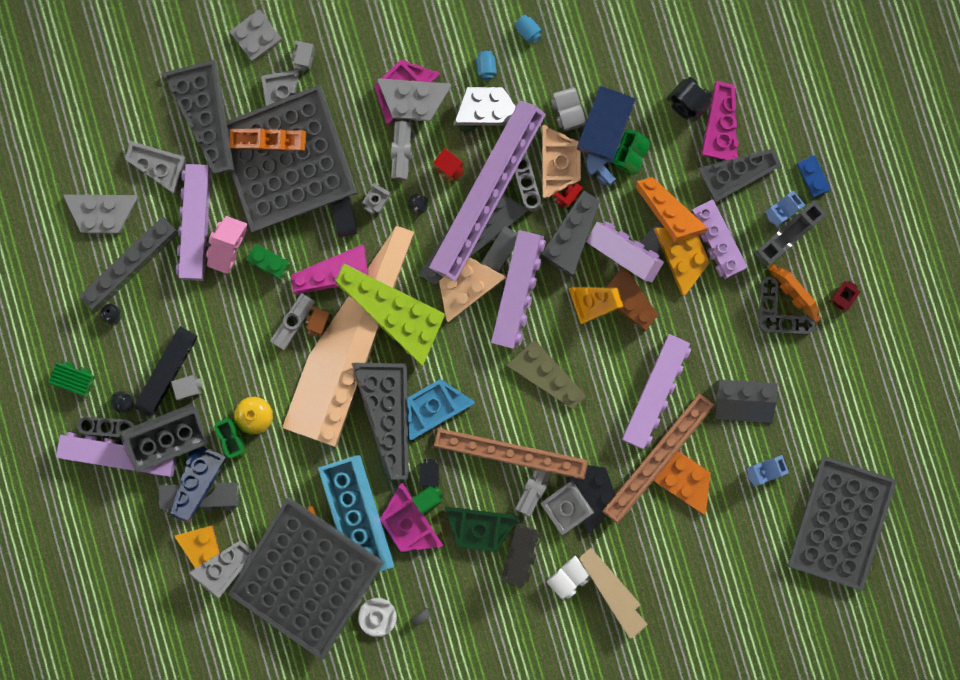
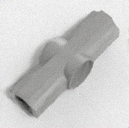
M406 121L395 122L394 142H392L391 179L399 181L408 180V166L411 159V123Z
M301 293L289 313L284 316L282 324L270 342L285 350L297 330L301 328L303 321L311 310V306H314L316 302ZM291 317L298 319V323L294 327L288 325V320Z
M535 469L524 487V493L517 504L516 510L531 516L538 500L541 499L548 485L547 482L552 473Z

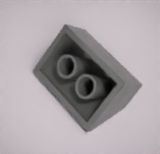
M734 380L717 381L715 419L773 423L777 403V383Z

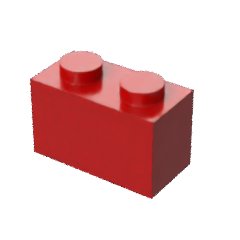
M446 148L442 150L433 162L434 170L450 183H453L454 180L458 181L464 173L463 162Z

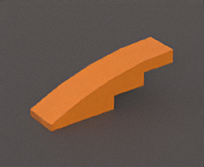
M230 129V148L305 151L306 131Z

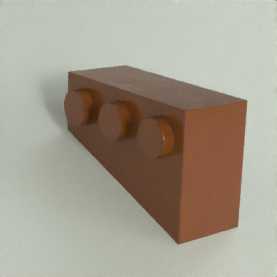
M622 267L606 288H617L623 307L616 311L646 332L658 314L629 271Z

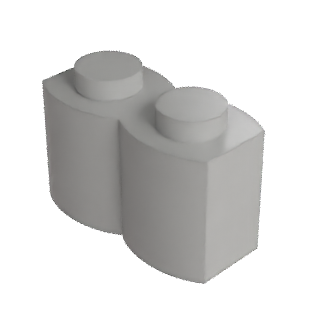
M573 87L553 93L554 99H551L553 110L558 111L559 117H556L559 128L563 127L564 132L585 126L586 120L576 88Z

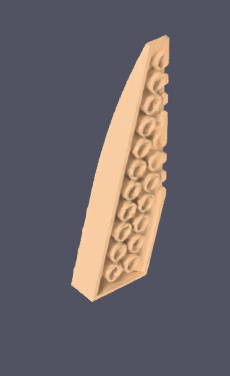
M396 226L367 268L368 276L394 288L414 232ZM348 297L309 354L282 427L334 447L338 445L359 387L351 363L368 362L380 326L353 298Z

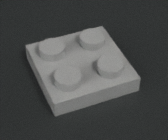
M260 9L229 31L252 63L283 41Z
M573 481L540 503L562 535L594 514Z

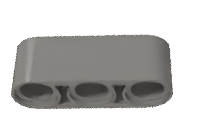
M523 156L521 161L526 163V168L522 170L517 168L514 175L523 206L531 212L539 208L540 196L530 161L526 156ZM524 179H528L532 185L525 188L521 185V182ZM533 197L537 203L534 206H530L526 200Z

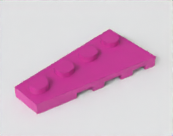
M720 81L714 83L701 156L722 161L739 157L737 156L738 139H736L735 85Z

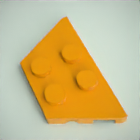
M656 227L654 231L679 291L682 295H685L710 263L700 237L697 235L674 242L665 228Z

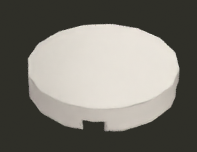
M372 598L366 601L358 613V622L366 634L373 637H381L388 634L394 628L397 621V613L394 606L383 598Z

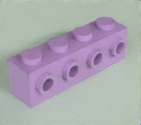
M712 199L692 209L691 213L708 228L706 233L700 234L699 237L703 243L706 242L709 248L707 250L711 260H715L719 276H723L726 280L746 270L748 267L714 200Z
M596 222L586 242L641 279L653 282L664 263L658 259L659 255L651 250L646 251L643 249L644 245L640 242L629 240L630 236L622 231H615V226L609 222Z

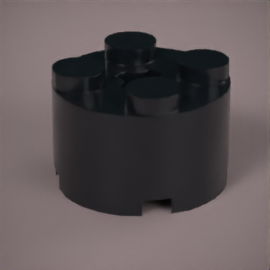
M688 77L681 80L667 96L668 102L672 101L671 107L682 118L686 120L691 118L693 119L692 122H696L711 105L710 98L712 95L708 90L698 86L694 78Z

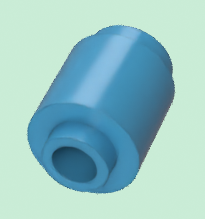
M523 15L516 21V30L528 43H536L542 37V29L531 17Z
M492 51L479 52L476 58L478 77L482 78V80H492L493 76L497 75L495 56H493Z

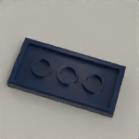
M600 86L576 150L613 162L636 98Z

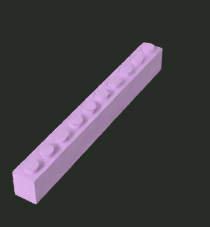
M519 101L429 266L430 269L439 275L456 282L546 115L536 105Z

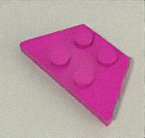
M401 59L381 79L434 82L440 76V73L425 69L420 65H413ZM377 82L374 88L386 124L389 126L395 119H393L382 90Z
M401 483L380 518L397 547L402 552L443 546L425 516L421 514L412 500L413 498L405 485Z

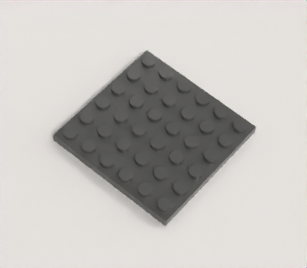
M321 85L226 121L229 139L230 129L306 131L305 151L231 148L234 171H231L252 233L358 194Z
M287 497L227 595L323 660L385 562L290 497Z

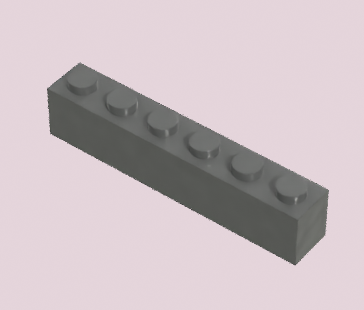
M162 216L79 297L93 311H99L178 235V231Z

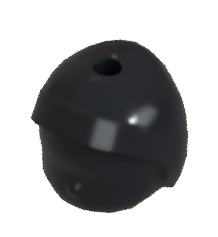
M412 194L408 201V209L411 213L415 214L425 213L429 200L420 194Z
M107 304L100 311V317L108 324L116 325L121 320V310L115 304Z
M124 391L113 393L110 399L112 408L118 413L126 412L133 403L132 397Z

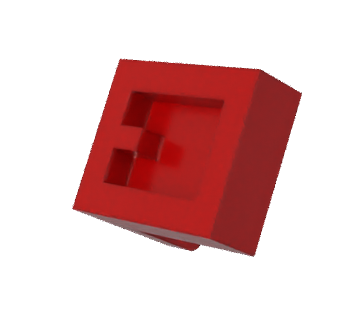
M578 183L574 187L570 185L564 193L566 198L555 192L553 198H555L554 202L562 208L564 206L569 208L581 193L583 187Z

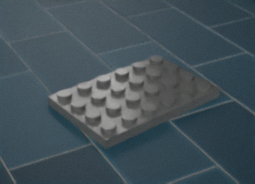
M822 456L787 566L863 591L897 480Z

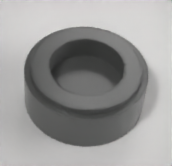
M424 608L415 614L411 620L415 625H419L431 613L427 608Z

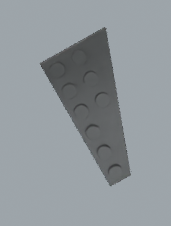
M211 60L163 72L162 74L167 80L169 88L174 94L189 127L194 132L195 138L200 144L213 173L217 175L234 171L217 61Z
M503 194L469 258L499 236L505 226H511L528 213L529 210ZM448 231L419 273L420 277L434 286L439 283L443 276L430 269L429 266Z
M351 363L387 479H409L407 364Z

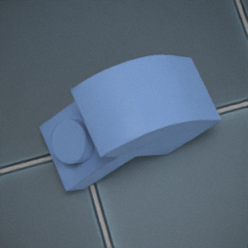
M589 154L586 161V170L589 177L591 178L597 173V179L603 185L607 184L610 187L616 178L605 167L609 161Z
M792 191L767 209L765 213L768 220L778 227L803 208L805 204Z
M782 455L747 468L748 478L753 486L789 473Z

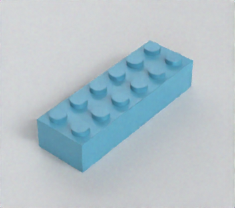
M353 456L319 467V473L337 530L384 561L385 563L380 571L394 567L361 456Z

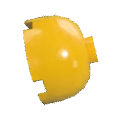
M248 397L237 405L234 412V420L241 431L250 435H258L265 432L272 423L273 411L270 404L264 399Z

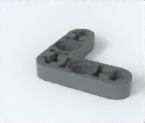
M766 277L761 281L758 320L761 331L765 333L801 335L813 332L815 322L810 317L777 315L778 282L773 277ZM768 281H770V283L774 285V287L770 289V295L774 294V297H763V293H768V288L764 287V284H767ZM765 300L773 302L774 306L771 310H766L763 307ZM769 319V322L776 323V319H779V330H776L774 325L766 329V325H763V322ZM783 320L791 321L792 328L790 330L783 329ZM795 320H798L797 324H803L807 321V324H810L811 327L807 331H805L804 327H797L798 331H795Z

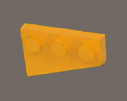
M568 288L581 324L623 307L617 288Z
M213 525L175 535L176 540L195 568L220 553Z

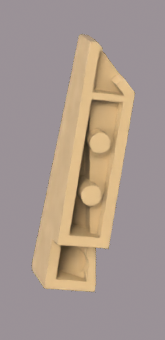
M590 548L580 557V560L629 638H633L648 625L635 610L641 604Z

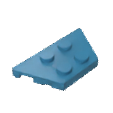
M442 379L407 398L410 440L417 438L469 408L475 402Z

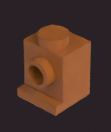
M311 306L313 314H309L305 323L308 325L306 333L317 337L318 334L322 336L331 314Z

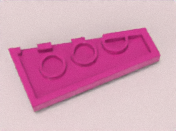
M364 244L292 274L291 280L294 295L339 287L335 283V279L342 264H346L368 275Z

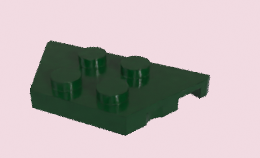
M445 506L455 540L460 548L497 552L519 519L518 515Z

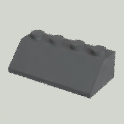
M192 404L119 432L124 449L135 472L209 444L197 408Z

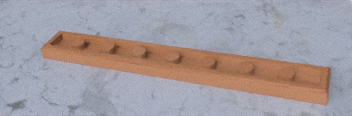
M699 393L602 512L619 524L715 405Z
M440 428L437 429L433 446L434 448L582 480L585 479L588 460Z

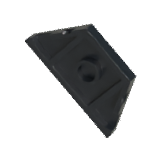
M587 465L584 480L568 477L569 481H573L594 512V514L583 521L587 534L591 533L607 517L602 511L615 496L606 467Z

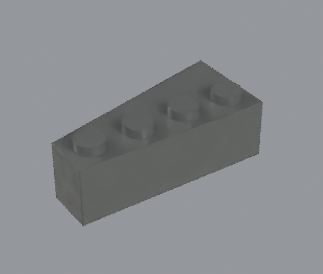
M586 191L582 192L541 254L543 259L572 278L600 202Z

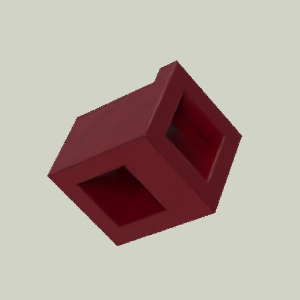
M844 281L829 302L841 311L846 312L861 291L857 289L858 286L853 282ZM843 292L848 295L847 299L842 297Z

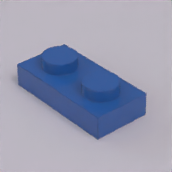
M815 155L797 163L812 198L831 190Z

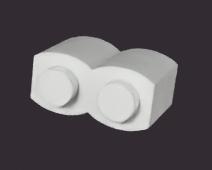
M573 556L546 582L561 599L565 597L569 599L575 594L576 591L574 589L579 584L581 586L585 585L590 578L584 565L576 556Z

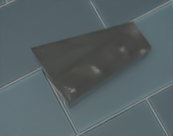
M519 524L516 525L501 576L502 582L524 588L525 583L528 584L531 575L528 572L529 566L534 564L536 554L533 553L534 548L539 546L542 535H539V530Z

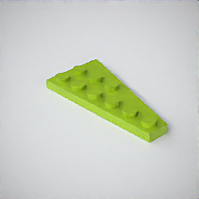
M342 264L335 283L350 298H353L420 366H423L445 313L346 264Z

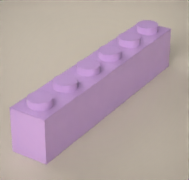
M186 164L185 169L182 170V181L185 182L184 188H181L183 207H180L179 215L182 218V226H179L178 229L181 245L177 247L180 264L177 263L176 275H179L181 280L205 281L211 168L209 165Z
M518 230L491 343L509 348H517L522 342L523 334H521L522 326L525 327L527 322V315L525 313L526 309L531 305V289H534L536 285V278L534 276L536 270L538 271L540 268L541 259H539L540 252L544 251L546 244L542 235Z
M671 334L667 335L622 437V441L642 450L645 446L649 447L653 438L650 436L652 429L656 430L661 420L658 418L660 411H665L668 401H666L668 393L672 394L676 386L673 383L676 376L679 377L684 368L681 366L683 359L687 360L691 352L689 342Z
M67 432L66 436L60 435L56 458L135 471L124 446L115 444L116 440L104 438V442L97 441V437L86 435L85 439L78 438L77 433ZM177 456L139 472L174 477Z

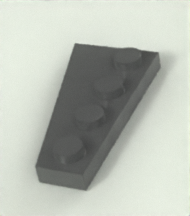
M771 148L699 167L697 170L714 202H717L782 165L774 149Z

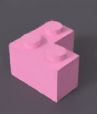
M226 216L222 222L217 224L216 231L211 233L208 242L211 244L206 253L208 267L227 274L235 263L238 247L244 240L247 223Z

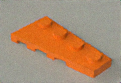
M653 177L637 181L636 189L674 242L706 233L708 228Z

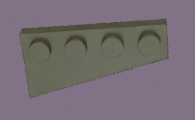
M535 340L506 365L571 409L586 397L581 389Z

